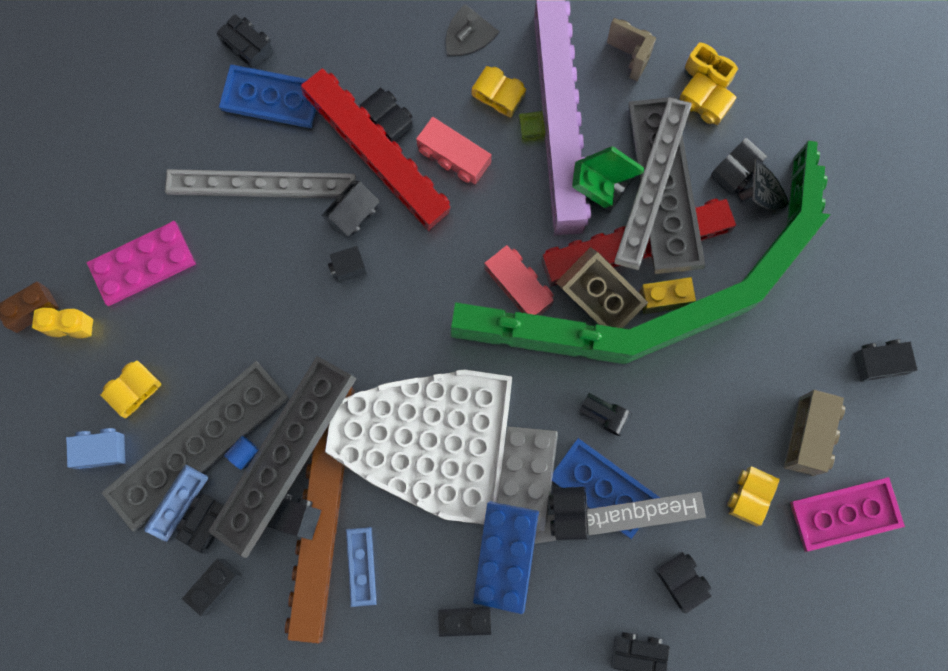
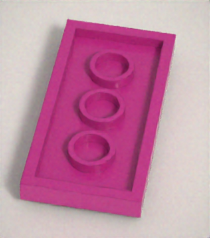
M175 221L86 262L107 306L196 265Z
M889 477L790 502L805 552L905 527Z

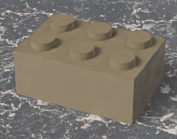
M591 247L556 282L599 325L624 328L648 303Z
M812 390L799 398L784 465L785 469L810 476L827 473L829 469H832L835 461V455L832 454L833 447L838 443L840 437V430H837L838 424L845 414L843 397Z

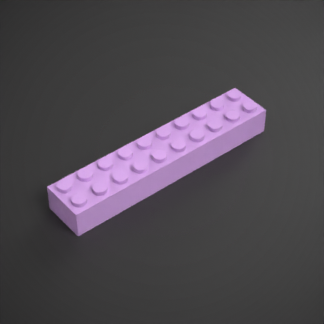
M536 0L534 24L554 236L583 234L584 227L588 225V218L591 217L590 204H585L586 196L572 188L575 161L585 157H581L584 141L583 134H579L581 112H577V104H579V91L575 89L577 70L576 67H573L575 51L574 45H571L570 38H572V23H568L570 2L565 0Z

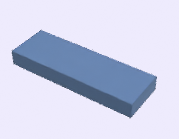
M185 464L147 522L144 531L167 542L189 509L192 501L206 483L207 475Z
M372 527L346 529L351 607L377 605Z

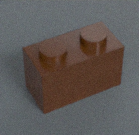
M36 281L0 302V320L4 327L18 333L33 324L34 310L39 308L57 310L59 306L49 289Z

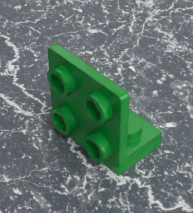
M611 146L575 161L572 188L602 207L607 208L613 204L614 184L644 173V167L617 148Z

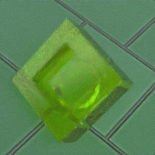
M542 111L519 114L522 139L545 136L546 131Z

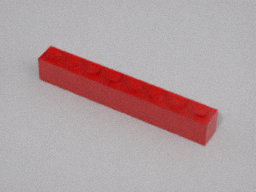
M323 68L301 85L302 95L423 227L429 231L449 214L451 206L449 205L450 201L443 193L439 194L433 188V182L426 175L422 176L417 171L418 167L412 159L404 157L400 146L395 141L391 142L386 137V132L379 124L375 125L370 120L371 116L364 107L359 108L353 95L347 89L344 91L338 85L339 81L331 72L328 74Z
M716 198L705 202L704 206L697 208L695 206L701 241L730 233L735 228L736 223L727 199L719 201ZM626 226L619 227L614 230V233L605 235V233L596 234L591 237V240L582 242V240L573 241L568 244V247L562 249L553 247L546 250L545 254L542 255L541 261L550 287L558 285L556 282L590 247L597 251L613 268L621 266L614 263ZM649 240L642 259L651 257Z

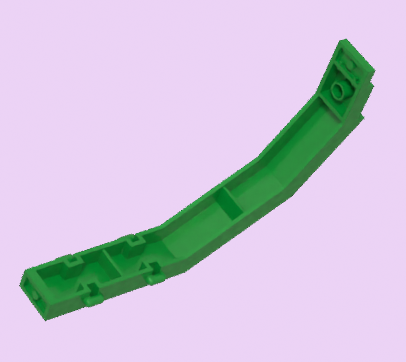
M808 140L794 156L787 225L742 282L631 329L597 324L590 326L586 325L585 322L515 312V314L506 313L505 310L455 302L451 337L498 345L503 343L509 344L510 347L575 357L580 355L586 356L587 359L627 364L749 312L765 298L831 215L822 213L826 202L825 198H823V190L827 186L828 177L825 175V166L818 165L820 159V151H817L818 142Z

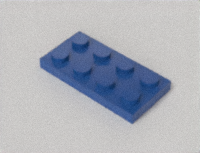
M230 64L219 105L221 111L311 129L316 109L302 95L301 85L308 79Z
M579 438L553 472L552 482L560 488H586L588 509L660 498ZM639 528L622 530L620 532L629 539H632Z
M491 501L487 503L473 599L474 604L519 614L525 612L539 511Z

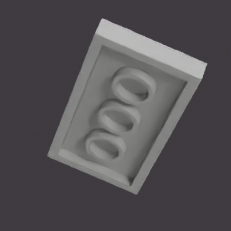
M507 427L497 503L539 511L536 532L546 533L549 495L551 494L558 433L552 430Z

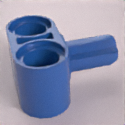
M242 435L224 456L238 469L242 470L249 466L259 449Z

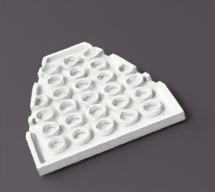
M458 370L446 374L386 383L364 392L355 393L343 400L330 421L325 453L372 485L444 520L484 525L487 503L489 501L497 503L512 377L471 370Z

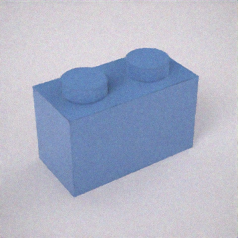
M114 428L101 429L100 434L80 431L75 432L73 437H66L68 468L77 470L126 464L124 434L116 432Z

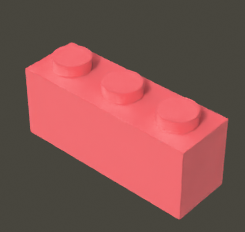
M434 117L430 119L416 138L417 147L421 154L428 158L432 156L438 160V164L446 170L452 169L466 183L472 182L476 185L491 164L492 154Z
M506 245L484 263L485 271L521 313L543 314L553 305L554 300L552 297L554 295L546 285L542 287L536 280L538 276L531 267L526 268L521 262L523 259L518 251L515 249L511 250Z

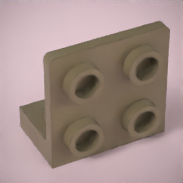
M613 18L607 43L632 55L629 68L632 70L629 78L638 82L650 60L656 37L646 30H639L631 26L625 20Z

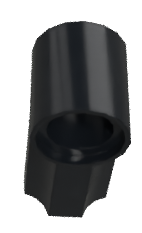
M588 393L578 411L600 423L601 427L606 431L619 437L632 416V413L616 404L611 405L591 393Z

